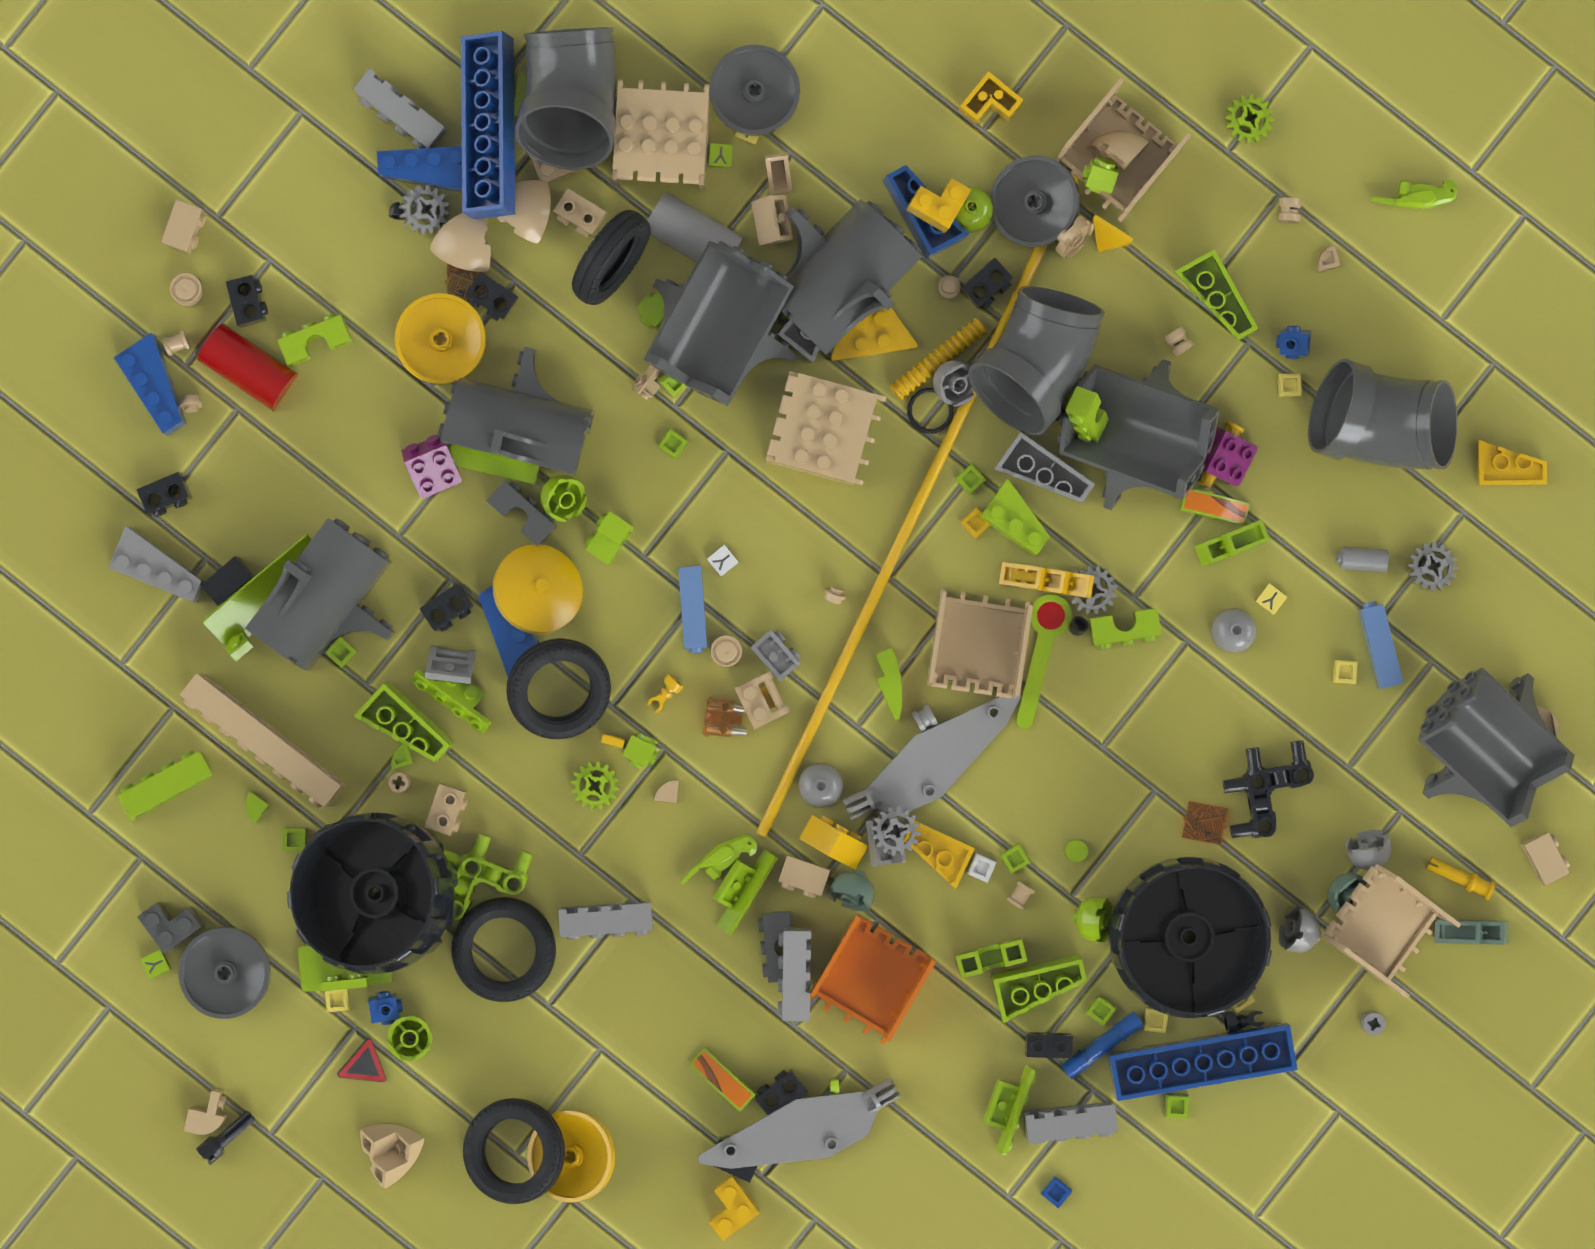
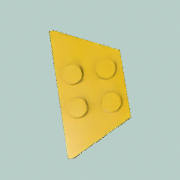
M883 309L874 312L854 326L835 345L831 360L833 362L917 349L918 345L893 309Z

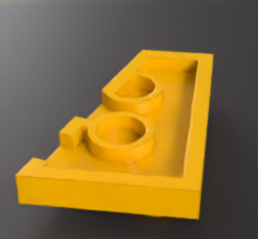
M1477 440L1478 486L1546 485L1547 461Z
M920 823L916 831L920 832L921 835L914 838L918 841V844L911 843L910 846L956 889L975 848ZM911 831L906 833L903 839L905 842L909 839Z

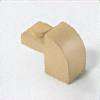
M215 1088L211 1091L207 1109L194 1106L188 1109L184 1127L185 1132L205 1135L214 1132L225 1122L228 1114L219 1112V1110H223L226 1097L223 1096L224 1090Z

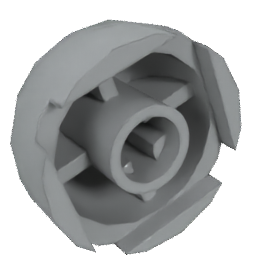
M950 360L940 365L933 377V388L936 395L945 403L956 407L970 401L975 395L973 394L974 389L968 375L971 366L961 360Z
M1237 608L1226 609L1220 612L1215 617L1211 626L1212 640L1218 648L1229 653L1243 652L1249 648L1254 642L1257 632L1255 621L1251 615Z
M816 763L807 767L801 774L798 782L799 793L803 800L810 806L817 808L829 807L836 803L843 791V779L839 771L826 763Z
M1382 830L1363 831L1357 833L1359 838L1352 840L1349 837L1345 842L1350 862L1354 866L1367 871L1371 866L1375 867L1376 864L1383 866L1389 860L1392 853L1389 834L1383 835Z
M1297 906L1291 907L1284 916V918H1287L1285 927L1281 925L1279 929V945L1291 952H1306L1319 942L1321 938L1320 924L1317 917L1311 911Z

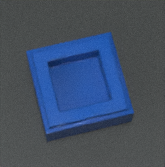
M1054 1176L1040 1194L1059 1209L1073 1190Z

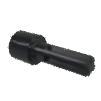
M245 1111L218 1136L208 1137L196 1150L203 1159L208 1160L209 1165L213 1164L225 1153L224 1147L255 1121L254 1116L249 1111Z

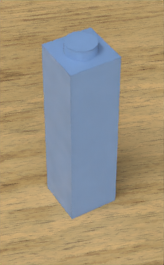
M678 567L684 649H689V653H703V648H707L702 567Z
M1376 601L1363 604L1364 609L1358 610L1377 688L1383 689L1403 684L1384 604L1377 605Z

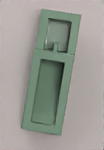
M1435 920V943L1508 944V921L1456 920L1461 924L1458 928L1446 920Z

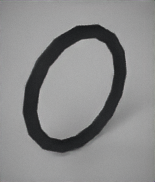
M924 388L917 391L911 397L908 403L907 415L910 423L918 431L925 434H935L943 431L951 423L954 416V406L948 404L949 416L941 427L925 429L919 426L912 415L914 401L921 394L935 392L934 388Z

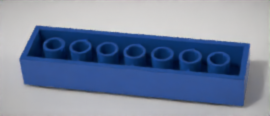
M503 31L461 36L462 213L472 219L515 215L514 38Z
M1286 1022L1107 1053L1115 1099L1117 1101L1298 1070L1290 1025Z

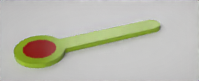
M1044 595L1032 604L1031 625L1038 635L1016 723L1021 729H1028L1033 724L1054 637L1066 632L1072 620V609L1069 603L1058 595Z

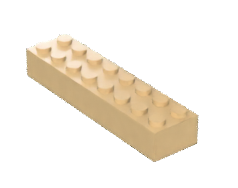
M196 673L180 693V696L184 698L182 702L192 710L194 708L202 712L200 716L210 724L212 722L220 726L218 730L228 738L230 736L238 740L236 744L246 752L248 750L256 754L254 758L264 766L267 764L273 767L272 772L282 780L285 778L291 781L290 786L300 794L303 792L309 795L308 800L318 808L320 806H330L346 786L342 780L204 673Z

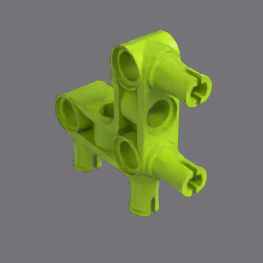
M481 833L478 834L472 852L469 851V853L461 856L444 849V855L448 862L454 864L455 868H457L458 884L455 888L454 902L460 905L461 913L455 917V920L462 919L470 909L473 902L471 898L477 884L484 882L496 887V890L512 895L524 891L528 879L526 872L533 854L521 850L514 868L511 869L488 861L484 856L491 837ZM470 861H474L478 865V870L475 874L468 871L467 866ZM512 878H517L520 881L518 890L510 888L509 882Z

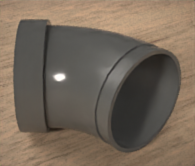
M613 27L552 30L524 34L527 63L526 98L519 108L515 134L521 148L537 161L560 169L578 170L596 166L610 155L616 132V120L614 117L616 62L612 34Z
M1023 286L1018 290V298L1015 301L1010 319L1000 339L993 348H989L982 353L970 367L968 375L975 393L993 414L1018 431L1030 435H1040L1060 415L1061 405L1082 375L1095 346L1101 328V320L1105 312L1096 304L1065 292L1043 287Z
M1342 359L1328 371L1315 396L1308 423L1309 446L1313 452L1337 460L1346 457L1365 463L1396 468H1435L1437 470H1444L1449 466L1455 450L1457 406L1453 389L1446 380H1415L1374 373L1372 368L1349 359Z

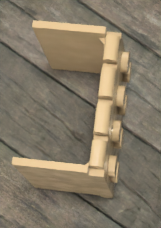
M1122 78L1117 81L1068 140L1055 161L1065 166L1073 177L1076 176L1085 183V178H1082L1084 167L1086 164L1090 165L1091 159L1097 157L1087 146L1096 138L1110 132L1128 131L1148 139L1150 144L1125 170L1116 164L1119 174L1112 194L1103 191L1097 193L1106 200L1102 208L1106 209L1111 204L1122 213L1117 219L1119 222L1123 221L1191 137V134L1187 133L1178 145L1168 136H1165L1161 141L1158 138L1163 132L1149 121L1143 127L1141 123L1145 118L1132 107L1125 112L1123 109L1127 103L1116 95L1124 81ZM1087 188L1084 193L1088 195L1091 191Z
M618 79L613 155L614 186L619 187L620 180H633L634 172H638L637 181L656 182V173H659L660 182L679 183V175H683L684 184H699L700 192H705L710 85L705 84L704 93L689 92V83H684V91L666 90V82L661 83V90L643 89L644 81L639 80L638 89L623 88V79Z
M790 371L784 391L793 394L792 397L786 395L782 397L778 413L787 416L786 419L780 417L776 419L772 435L781 438L780 441L771 439L766 463L851 486L853 484L863 486V480L855 479L859 464L867 466L869 464L868 460L861 459L865 442L873 444L875 442L874 438L867 437L871 420L879 422L881 420L880 416L873 415L876 400L886 402L887 397Z
M941 587L927 685L947 689V683L950 680L952 681V690L969 692L970 684H974L973 693L992 695L993 687H996L997 697L1017 699L1020 696L1033 609V605H1030L1031 601L1026 600L1025 609L1009 607L1011 598L1007 597L1005 599V606L987 603V594H983L982 602L965 600L966 591H961L960 599L946 597V588Z
M1376 864L1375 867L1371 866L1362 878L1367 882L1364 886L1361 883L1357 885L1349 896L1353 903L1350 904L1347 901L1336 914L1340 921L1337 923L1332 920L1323 932L1326 934L1323 938L1386 986L1408 999L1410 994L1391 981L1398 969L1404 973L1406 968L1402 966L1403 962L1411 951L1416 954L1419 952L1415 946L1424 933L1429 936L1433 933L1428 928L1436 917L1444 919L1458 928L1461 924L1399 876Z

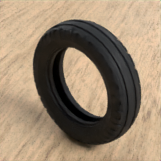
M632 210L622 211L614 216L596 235L582 256L573 275L572 290L579 300L590 305L603 303L628 278L627 276L640 260V256L643 254L651 234L650 224L643 215Z
M565 638L545 640L527 649L514 663L507 680V701L515 719L529 732L547 739L572 738L590 729L604 714L611 694L610 675L604 661L589 646ZM556 661H568L580 666L589 676L590 690L585 702L576 711L565 716L552 717L538 712L528 701L527 692L531 678L546 664Z
M509 897L492 898L471 908L458 923L451 945L452 961L461 981L476 995L496 1002L520 1000L538 990L549 977L556 957L554 933L544 915L531 904ZM495 918H511L519 921L527 927L534 938L536 947L534 962L526 974L513 981H496L485 976L478 969L473 959L472 943L475 934L484 923Z
M509 1098L486 1106L474 1117L465 1134L463 1160L471 1181L483 1194L501 1203L522 1204L541 1197L555 1184L564 1165L565 1143L559 1125L547 1110L529 1100ZM506 1119H517L529 1124L537 1132L542 1143L543 1157L541 1165L535 1175L523 1183H510L502 1180L491 1170L486 1159L485 1146L488 1135L498 1123Z

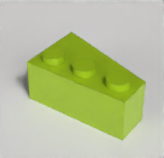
M1009 479L1004 481L979 517L1033 557L1040 552L1050 538Z

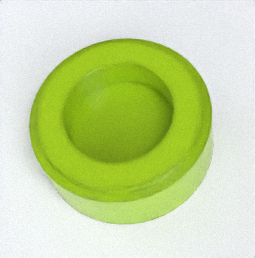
M1072 840L1065 847V855L1070 861L1078 863L1087 857L1088 848L1083 841Z

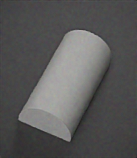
M665 192L648 219L651 227V236L695 262H698L709 241L715 243L722 241L731 247L736 246L739 248L745 239L668 192Z

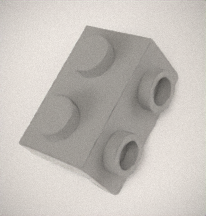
M770 629L750 648L778 680L781 681L801 664L798 661L801 656L793 647L788 650L783 644L786 639L778 630L773 632Z
M888 818L883 822L881 830L886 829ZM874 820L866 821L871 866L906 862L905 849L904 855L896 851L895 856H892L890 849L886 853L882 852L883 845L876 847V843L879 840L872 839L871 836L876 834V831L872 830L871 827L877 826V823ZM893 825V830L886 834H894L898 837V833L901 832L902 828ZM883 839L888 845L895 846L892 839Z

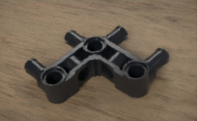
M1304 740L1290 742L1293 756L1292 765L1267 769L1262 767L1259 747L1246 749L1249 768L1241 778L1223 780L1225 794L1240 791L1247 793L1251 817L1248 823L1230 825L1232 839L1252 836L1255 839L1272 836L1276 831V814L1272 810L1270 797L1272 791L1283 787L1298 788L1313 781L1314 772L1311 762L1306 758ZM1302 768L1308 773L1307 779L1304 781H1300L1297 778V772ZM1257 775L1263 779V784L1260 788H1255L1252 785V780ZM1264 820L1270 823V829L1266 833H1262L1259 829L1260 823Z

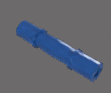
M1134 1011L1118 1023L1113 1024V1028L1097 1037L1082 1051L1079 1049L1072 1056V1059H1068L1061 1064V1067L1071 1080L1089 1066L1091 1067V1063L1108 1053L1122 1040L1126 1041L1129 1036L1144 1026Z

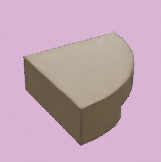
M1335 244L1329 246L1321 253L1317 263L1318 272L1341 266Z
M679 780L669 781L662 785L656 792L654 801L677 803Z

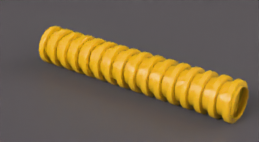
M974 317L972 323L968 322L967 327L963 326L962 330H958L955 336L951 335V339H946L944 345L941 343L939 349H934V353L930 352L927 358L924 357L922 362L918 361V365H913L911 371L907 370L906 375L902 374L901 379L895 380L896 383L889 384L895 396L899 400H903V396H908L910 391H915V387H920L921 382L925 383L927 377L930 379L932 377L931 374L935 373L940 365L949 360H954L953 357H958L960 351H965V347L969 348L970 344L975 343L977 338H982V334L986 335L987 329L983 323Z

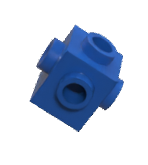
M1293 325L1283 329L1281 335L1278 334L1276 339V348H1280L1279 355H1285L1287 359H1299V356H1307L1310 353L1311 330H1301L1300 326Z
M390 991L378 992L377 996L369 997L368 999L372 1024L379 1022L382 1025L393 1024L395 1020L399 1019V1013L403 1012L402 1001L397 999L396 993L391 994Z

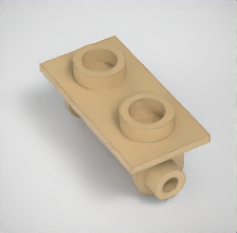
M648 364V369L645 373L639 375L634 381L635 386L632 390L640 394L647 401L660 388V385L655 380L656 378L659 379L664 373Z

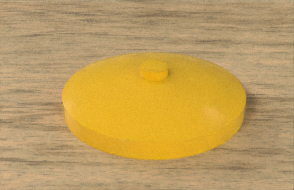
M435 293L415 300L404 310L395 330V347L403 366L416 378L431 384H451L454 380L458 381L460 378L467 377L478 366L486 347V332L481 317L468 302L451 294Z
M531 544L515 549L499 564L493 578V596L499 612L511 625L531 634H548L563 628L575 617L581 606L583 586L576 566L565 554L550 546Z
M566 1110L554 1113L552 1117L559 1125L564 1138L565 1160L559 1178L545 1194L561 1202L573 1203L587 1200L598 1194L606 1186L612 1175L615 1165V1149L612 1138L605 1126L597 1118L586 1112ZM535 1130L531 1135L527 1150L528 1167L532 1177L538 1171L543 1157L542 1143Z

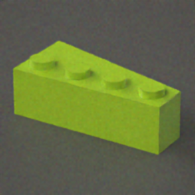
M1215 249L1175 271V274L1238 341L1258 330L1254 319Z
M390 681L383 683L353 716L391 736L394 740L402 742L434 762L440 760L455 744L447 734Z
M193 750L181 756L182 761L176 764L171 761L162 766V771L158 774L153 775L151 772L140 778L141 783L135 786L131 783L120 789L121 794L118 795L117 800L130 823L137 819L136 816L154 810L160 803L168 802L182 791L186 792L212 777L213 774L200 751L195 754Z
M1080 954L991 974L1003 1024L1010 1021L1011 1018L1049 1001L1050 998L1087 981Z

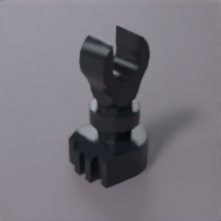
M1254 1010L1246 1016L1243 1014L1238 1015L1237 1018L1231 1011L1224 1012L1223 1018L1227 1033L1236 1032L1238 1026L1240 1028H1245L1246 1025L1262 1026L1265 1022L1256 1023L1254 1016L1263 1014V1012Z

